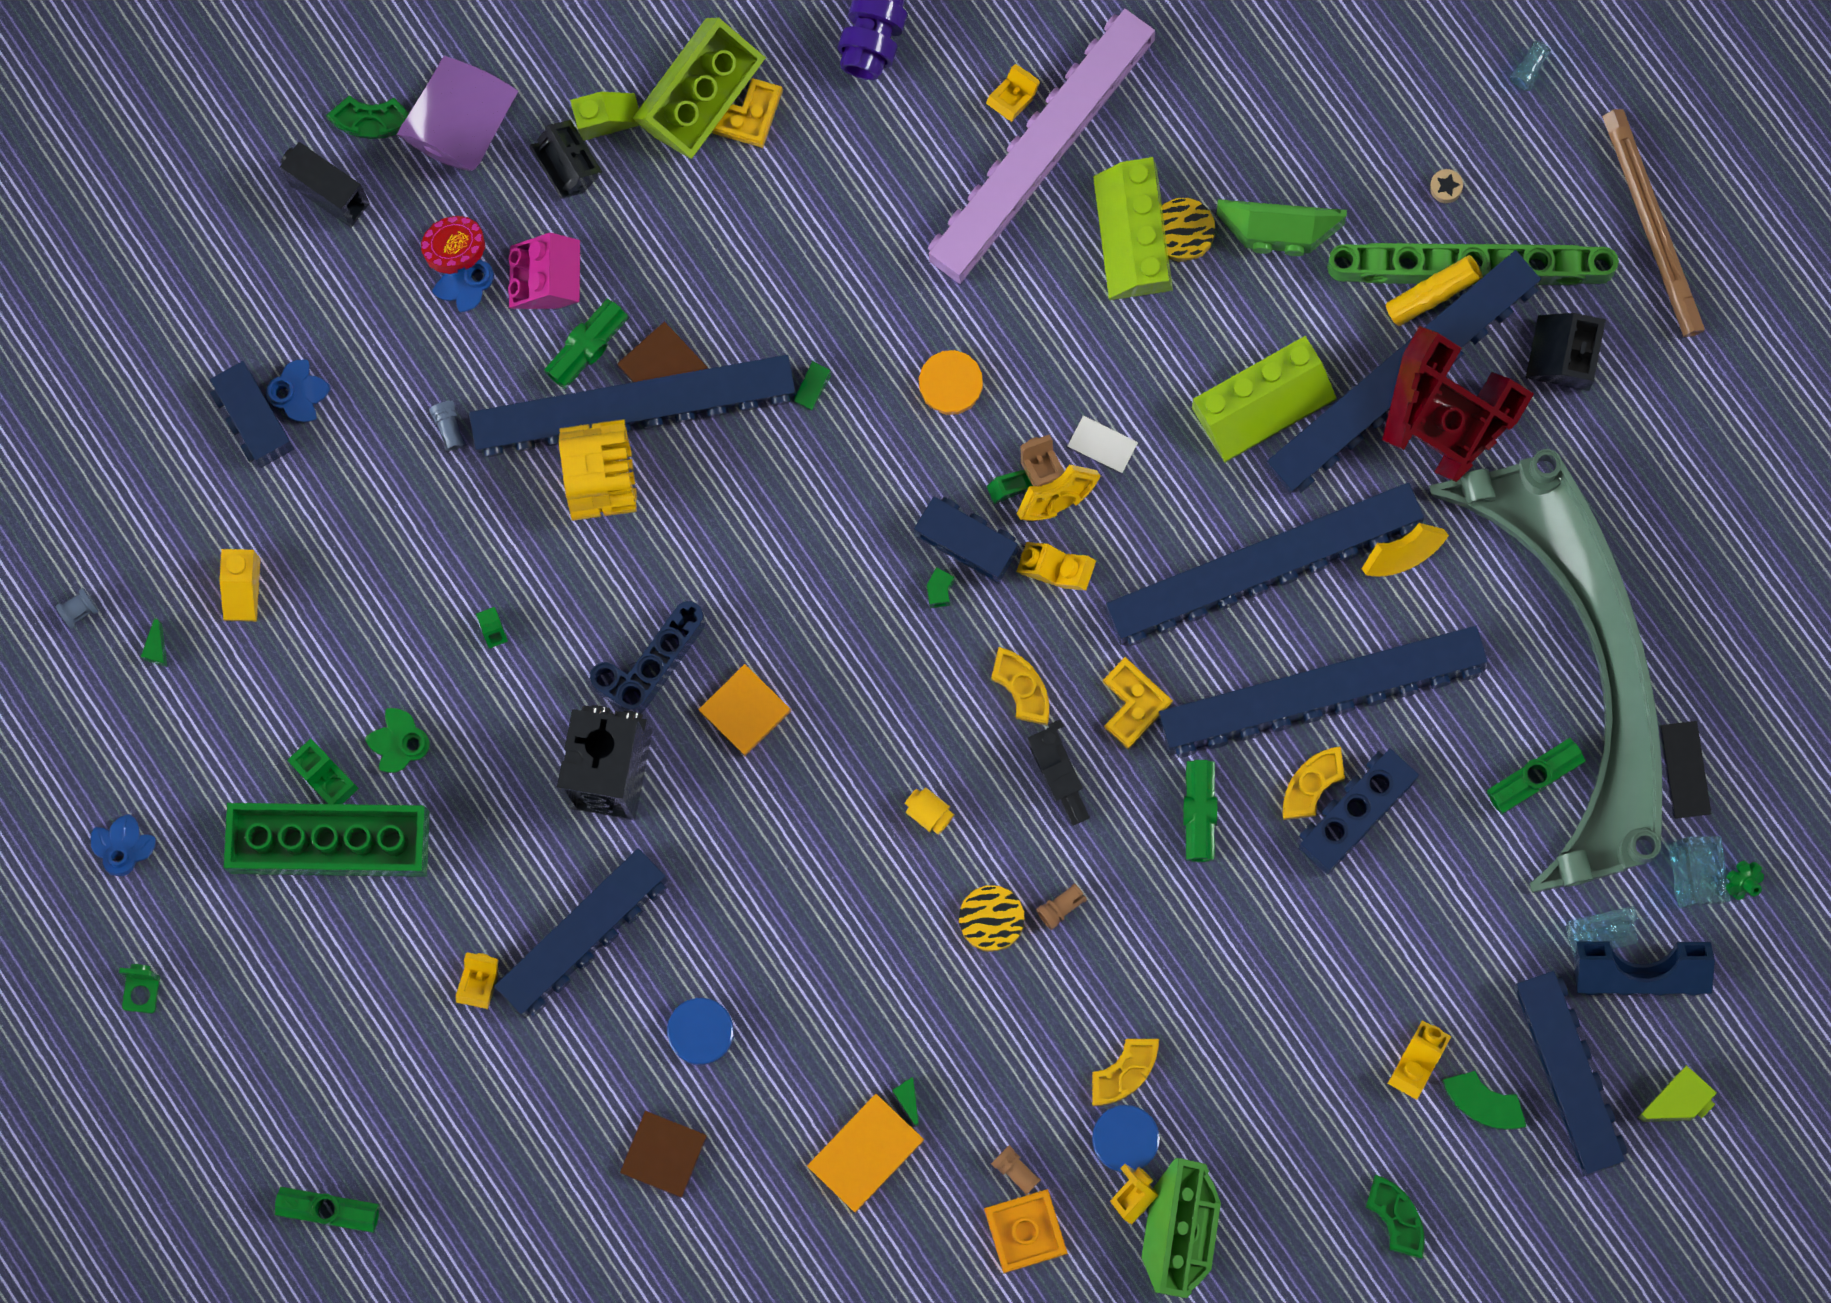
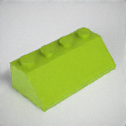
M719 17L706 18L632 119L654 138L692 159L766 57Z
M1149 157L1120 162L1094 175L1109 300L1173 291L1158 170L1154 158Z
M1304 336L1193 398L1192 410L1224 463L1334 402L1337 400V397L1320 358L1307 337Z

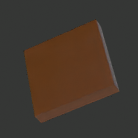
M665 321L617 363L618 368L632 382L708 369L704 362Z
M645 1111L620 1173L683 1198L707 1135Z

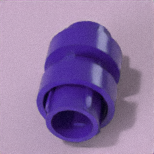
M852 0L847 17L855 25L843 29L837 50L842 54L840 66L846 73L860 79L876 80L882 74L883 68L892 66L898 46L891 39V36H899L903 32L908 16L907 11L903 8L905 0Z

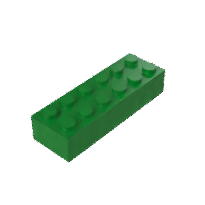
M227 803L224 869L230 874L427 877L430 812L424 805Z

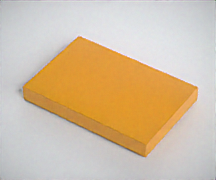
M875 1094L807 1167L856 1213L922 1144L924 1139L883 1099Z

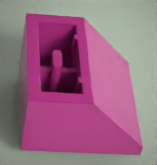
M547 233L510 246L509 308L556 309L579 302L580 240Z

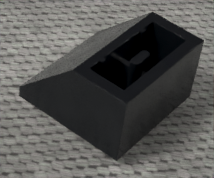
M1577 313L1538 315L1525 378L1590 391L1595 378L1606 319Z

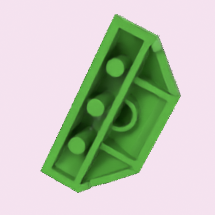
M1218 199L1216 215L1245 248H1251L1255 253L1268 254L1272 250L1285 251V254L1289 256H1303L1304 253H1311L1345 225L1347 210Z
M1175 1158L1153 1188L1158 1197L1149 1205L1141 1258L1156 1293L1188 1298L1192 1290L1201 1283L1212 1269L1221 1202L1214 1183L1208 1175V1167L1204 1163Z

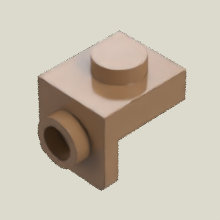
M1050 435L1032 438L1021 445V464L1033 486L1049 484L1064 473V469L1053 451V440Z

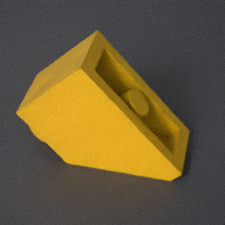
M221 549L219 581L224 621L257 622L261 558L254 550Z

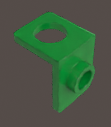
M131 964L130 968H119V973L126 977L122 1003L123 1010L155 1013L160 976L150 971L151 966ZM139 986L146 987L150 992L149 1000L143 1005H136L131 999L132 991Z

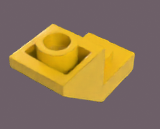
M1026 542L1016 572L1064 589L1086 591L1096 560L1086 555L1066 554L1049 544Z
M1422 1020L1387 1084L1417 1100L1452 1036L1443 1032L1439 1027L1430 1025Z

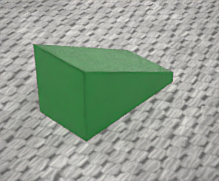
M812 361L794 402L812 410L831 378L830 370Z
M1020 470L996 477L986 487L993 503L997 504L1026 492L1028 487L1033 485L1025 470Z
M154 618L141 657L145 661L167 667L162 623Z
M911 1077L893 1089L892 1092L914 1126L917 1127L919 1120L914 1078Z

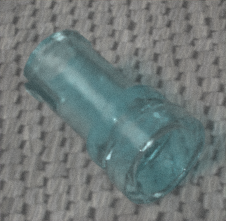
M1539 41L1532 43V47L1522 63L1517 65L1509 77L1516 87L1525 91L1532 90L1539 76L1540 68L1551 53V49Z

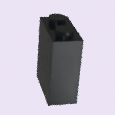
M298 142L294 148H289L283 155L280 168L290 186L352 228L370 204L361 184L301 142Z

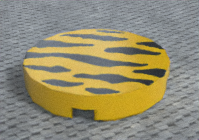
M1175 198L1162 205L1169 259L1177 262H1187V260L1202 257L1211 248L1215 238V220L1210 210L1201 202L1191 198Z
M986 885L973 890L964 899L959 910V926L964 938L973 947L987 952L999 951L1010 947L1020 937L1024 928V910L1020 900L1010 890L1001 886Z

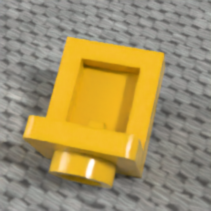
M1014 64L1007 78L989 95L986 104L1012 122L1032 102L1040 81L1030 72Z
M467 952L465 954L464 970L456 993V1003L485 1009L489 1008L495 989L494 986L498 979V959L484 953L474 954Z
M1124 1164L1120 1169L1129 1180L1110 1202L1121 1217L1132 1225L1158 1197V1194L1150 1185L1153 1179L1143 1169L1138 1167L1134 1170L1127 1164Z

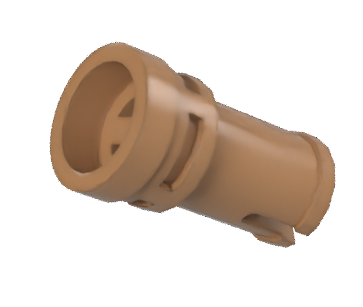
M1074 883L1053 901L1049 900L1046 904L1036 908V912L1050 930H1053L1059 922L1064 920V916L1083 902H1086L1087 898Z
M1009 1145L991 1165L995 1169L997 1168L1003 1175L1006 1174L1027 1195L1041 1179L1020 1160L1021 1157Z

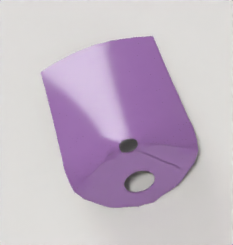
M443 56L422 94L401 125L397 136L442 164L473 171L481 163L518 90L484 70Z

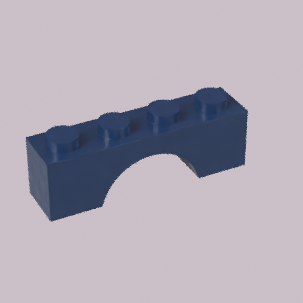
M1576 941L1574 977L1577 993L1598 995L1600 993H1619L1621 995L1654 994L1659 996L1666 994H1688L1691 996L1712 994L1715 958L1711 942H1677L1672 951L1659 961L1648 964H1635L1618 956L1610 941Z

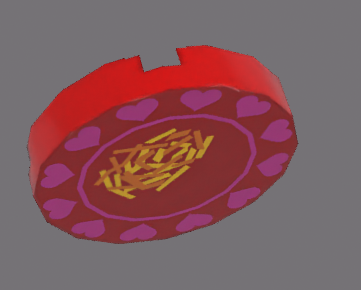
M463 216L446 217L434 223L425 232L421 241V251L429 267L437 272L447 274L458 273L457 269H462L463 267L468 269L474 266L482 257L486 247L484 234L478 223Z

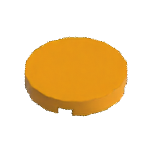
M956 350L941 351L931 356L923 365L919 375V390L924 402L930 408L932 407L934 410L945 415L961 414L971 409L979 399L983 389L982 372L977 362L968 354Z

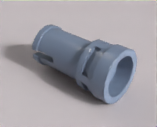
M454 401L441 402L429 408L435 425H438L445 451H453L465 445L456 421L458 416Z

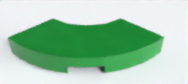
M349 95L326 115V118L334 126L347 134L360 138L380 139L397 135L409 113L395 97L382 104L369 105L358 102Z
M1475 1071L1442 1080L1444 1088L1454 1105L1474 1121L1500 1130H1514L1527 1127L1517 1094L1502 1095L1491 1091L1481 1083Z
M1374 1175L1365 1208L1378 1214L1386 1224L1390 1236L1389 1250L1422 1259L1425 1243L1424 1229L1416 1207L1400 1187L1381 1176Z

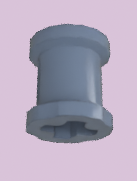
M84 588L79 589V594L63 604L58 603L55 606L70 629L75 627L76 622L90 613L96 614L99 612Z

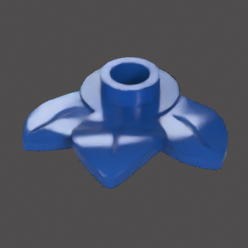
M478 260L474 266L465 269V267L457 269L458 273H446L432 290L433 295L444 301L456 300L459 312L474 309L481 302L483 291L488 289L494 280L492 267L483 260ZM477 272L484 274L483 279L480 281L473 280V275Z
M305 359L288 363L281 377L271 380L266 388V397L269 403L276 408L284 409L290 419L298 422H312L316 420L317 414L313 405L322 401L331 389V386L323 379L309 375L310 365L309 361ZM287 389L288 395L285 398H278L277 393L279 390Z
M131 814L119 817L111 825L110 830L95 827L90 838L93 853L102 858L105 870L114 876L129 874L136 862L145 860L152 854L156 843L155 836L140 835L138 823ZM118 856H124L120 862L113 861Z

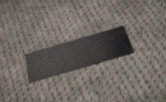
M1697 721L1661 725L1675 819L1710 815L1711 807Z

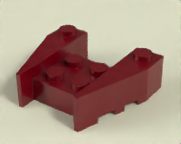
M1419 326L1402 356L1382 440L1404 450L1413 436L1443 455L1435 473L1457 482L1473 466L1472 462L1485 449L1489 451L1497 443L1496 439L1506 429L1510 430L1518 423L1534 393L1510 378L1491 372L1478 396L1472 394L1446 377L1462 348L1438 332Z

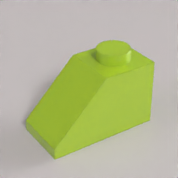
M597 92L570 100L579 134L584 141L640 126L632 119L639 109L635 93Z
M1686 1065L1637 1118L1642 1122L1690 1121L1698 1115L1702 1119L1715 1105L1711 1099L1717 1092Z

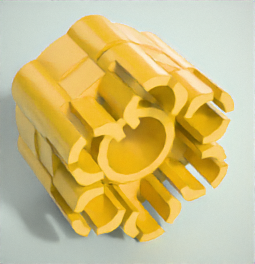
M625 419L593 423L592 428H590L589 424L560 428L559 450L565 494L572 521L601 517V512H603L604 516L637 512L636 488L632 487L635 484L634 472H629V470H633L632 459L625 460L628 457H632Z

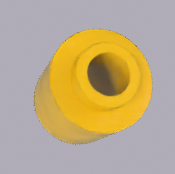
M926 787L922 791L916 788L904 803L908 806L905 812L927 831H934L938 835L955 816L949 810L950 806Z

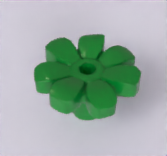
M1745 860L1739 862L1736 865L1738 872L1732 870L1726 876L1730 881L1726 885V892L1737 900L1743 899L1746 893L1753 897L1759 895L1762 887L1758 883H1761L1764 879V874L1761 872L1762 867L1757 862L1750 864Z

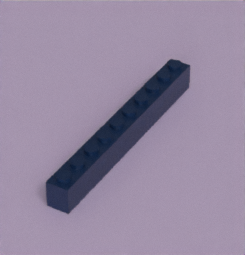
M1515 250L1424 328L1438 332L1461 348L1470 341L1476 345L1489 334L1486 329L1487 326L1495 320L1498 324H1501L1514 312L1511 308L1513 304L1519 299L1525 303L1539 291L1536 285L1540 282L1541 278ZM1411 339L1266 462V466L1290 494L1296 489L1302 493L1316 481L1312 477L1313 474L1320 468L1325 472L1328 471L1340 460L1337 456L1340 451L1346 446L1351 451L1365 439L1362 433L1367 428L1372 426L1376 430L1387 420L1388 414L1386 412L1390 410L1402 356ZM1462 350L1458 354L1454 363L1464 355Z
M782 355L469 412L475 450L478 453L484 452L485 457H493L504 454L503 449L516 447V451H526L536 448L535 443L548 441L549 446L559 445L560 428L589 424L590 428H592L593 423L625 419V427L627 432H629L633 425L643 424L644 428H654L662 426V420L675 418L676 423L687 422L695 419L694 414L707 412L708 417H715L727 414V408L739 406V411H748L759 408L758 403L771 401L772 406L789 403L790 397L796 396L789 355Z
M1408 482L1107 602L1105 610L1120 645L1127 642L1129 646L1137 645L1147 639V634L1157 630L1159 634L1167 633L1177 628V623L1188 618L1190 622L1197 621L1207 616V611L1218 606L1220 610L1227 609L1237 604V599L1248 594L1251 598L1257 597L1267 592L1270 585L1280 582L1281 586L1296 581L1300 573L1308 570L1311 573H1317L1329 567L1328 562L1338 558L1341 561H1347L1359 555L1358 550L1368 546L1374 549L1377 543H1389L1388 538L1398 534L1404 537L1418 523H1423L1424 515Z
M1476 625L1159 711V721L1169 756L1177 754L1178 757H1186L1196 753L1197 748L1208 745L1210 749L1220 748L1227 745L1230 739L1241 737V740L1253 739L1260 735V731L1272 728L1274 732L1290 728L1293 722L1304 720L1305 723L1316 722L1324 718L1323 714L1334 711L1338 715L1349 713L1356 709V705L1368 703V706H1375L1386 702L1389 696L1397 694L1400 697L1412 696L1419 692V688L1430 685L1432 689L1441 688L1451 683L1450 680L1463 677V680H1471L1482 675V671H1485L1487 668L1488 660Z

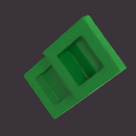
M311 738L287 760L328 804H343L359 789Z

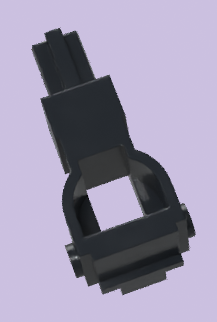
M1061 719L1048 724L1047 729L1026 738V741L1054 801H1061L1072 826L1089 819L1090 816L1078 792L1083 787L1057 732L1058 729L1064 727Z

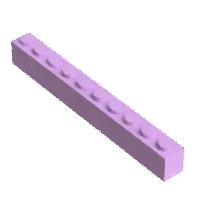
M1124 8L1119 16L1114 14L1108 20L1104 27L1106 32L1100 40L1095 38L1085 50V55L1087 56L1080 65L1077 62L1072 65L1065 76L1067 81L1060 89L1055 87L1046 99L1047 106L1041 113L1036 111L1031 116L1026 125L1027 131L1022 137L1017 135L1011 141L1007 148V152H1009L1002 162L997 160L991 166L987 173L989 178L983 186L978 184L971 191L967 199L969 203L963 211L958 209L948 221L950 227L943 236L937 234L928 247L930 250L929 262L957 283H962L1155 41V30Z

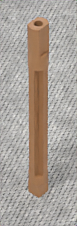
M1613 109L1603 115L1602 118L1616 151L1683 337L1696 336L1705 331L1704 325L1680 265L1624 109Z

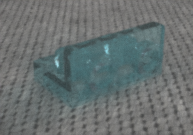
M1721 836L1686 837L1670 843V862L1673 867L1675 881L1674 892L1679 908L1730 902V895L1726 890L1728 881L1726 878Z
M1635 906L1569 921L1565 929L1572 956L1575 958L1576 941H1610L1613 949L1636 944L1638 938L1634 923L1638 917Z

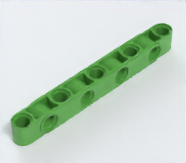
M1370 243L1364 245L1343 244L1333 248L1330 253L1327 269L1333 279L1342 282L1418 284L1468 255L1480 263V270L1484 277L1516 250L1528 264L1529 261L1534 259L1541 260L1545 264V269L1543 270L1533 269L1541 278L1537 285H1577L1607 283L1614 276L1619 260L1615 251L1608 247L1525 244ZM1343 257L1350 261L1351 266L1342 269L1336 266L1334 261ZM1409 258L1415 262L1416 267L1405 269L1400 265L1399 261ZM1604 260L1610 265V269L1601 271L1596 268L1594 262Z

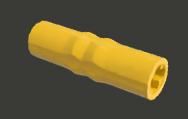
M1472 256L1464 257L1388 301L1386 309L1389 316L1397 326L1407 323L1481 280L1483 275L1480 267Z

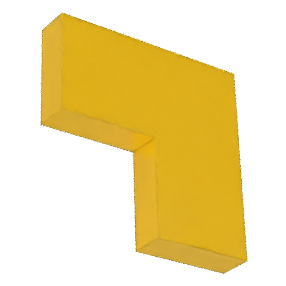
M752 78L742 107L732 104L711 133L763 148L783 92L782 86Z
M1126 657L1103 679V683L1125 702L1124 706L1104 725V728L1129 750L1159 718V711L1167 709L1173 703V700Z

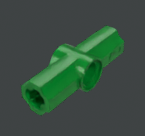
M607 298L585 324L580 323L572 330L565 341L564 348L548 364L544 372L557 385L566 390L588 364H594L603 355L608 346L607 342L629 319L628 315L615 302Z
M1568 738L1537 759L1529 761L1523 768L1486 790V793L1495 809L1503 815L1531 796L1542 792L1547 786L1585 763L1586 760L1578 745L1571 738ZM1531 769L1540 770L1544 775V782L1540 784L1531 782L1527 772Z
M1187 761L1186 796H1184L1183 825L1186 826V861H1214V826H1217L1215 761Z
M280 1187L276 1197L274 1215L326 1226L374 1233L379 1219L380 1205L332 1196L330 1194ZM332 1201L335 1206L334 1214L330 1218L323 1219L320 1215V1207L324 1202Z

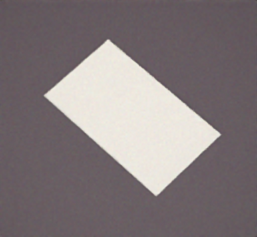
M1083 416L1067 447L1123 473L1138 442Z

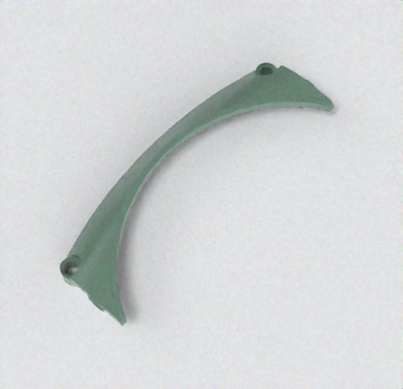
M1542 449L1534 457L1520 460L1519 464L1491 472L1488 469L1474 470L1465 473L1457 482L1451 480L1429 485L1433 497L1465 507L1490 520L1515 537L1542 562L1559 582L1574 605L1588 633L1598 663L1603 690L1605 725L1603 750L1596 783L1586 811L1571 839L1556 860L1543 873L1530 882L1532 893L1584 884L1651 862L1660 852L1662 831V763L1654 695L1642 640L1623 580L1602 530L1576 482L1556 451ZM1548 461L1552 464L1554 471L1543 473L1538 469L1537 463ZM1636 841H1648L1652 846V853L1649 855L1640 854L1636 849Z

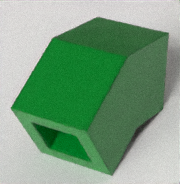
M937 567L927 583L930 609L950 606L948 592L955 581L954 576Z
M495 607L476 613L489 649L508 642Z

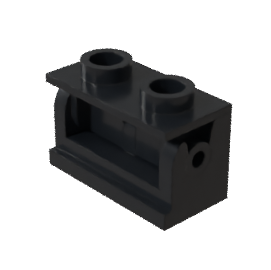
M571 120L547 125L545 131L537 139L538 143L529 146L560 199L584 193L602 174L601 168Z

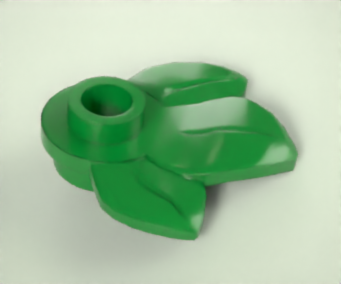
M397 708L386 709L385 721L387 727L375 730L365 737L368 746L375 753L382 756L379 770L387 773L399 772L410 761L422 759L430 748L428 736L424 731L416 728L413 717L409 713ZM411 740L419 741V747L416 750L408 748Z

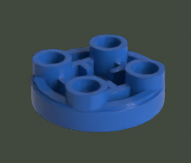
M694 998L680 1004L671 1014L667 1026V1037L672 1050L679 1058L687 1063L702 1066L718 1061L728 1052L734 1040V1026L729 1013L721 1004L707 998Z
M1132 1105L1115 1106L1104 1112L1096 1122L1092 1135L1093 1148L1097 1158L1113 1171L1123 1173L1120 1168L1124 1164H1127L1134 1170L1138 1167L1144 1169L1157 1153L1159 1147L1158 1127L1153 1118L1139 1107Z

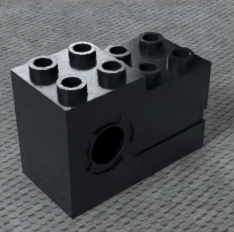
M598 705L582 706L581 710L572 709L564 748L565 758L561 763L557 783L559 792L572 810L635 820L653 732L647 719H642L643 714L633 711H615L612 714L610 713L611 709Z

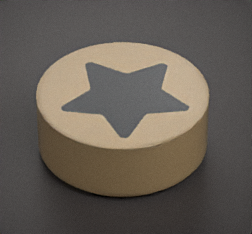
M1450 169L1438 171L1432 177L1430 184L1432 196L1441 203L1454 202L1459 198L1463 189L1461 176Z

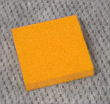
M746 664L698 709L744 756L791 712V709Z
M1048 1189L984 1208L1003 1274L1068 1254Z

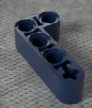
M692 601L680 603L628 674L609 662L596 664L590 672V681L595 691L622 711H633L641 714L649 706L703 631L705 617L701 607ZM694 613L696 622L689 621L685 625L683 616L685 614L691 616ZM682 628L684 630L686 637H683V635L679 632L682 630ZM669 638H674L679 641V646L675 651L666 652L662 649L663 643ZM649 665L660 667L659 674L654 678L643 676L644 669ZM603 673H612L614 681L609 686H600L598 684L599 676ZM630 691L641 693L639 702L634 705H628L624 702L625 695Z

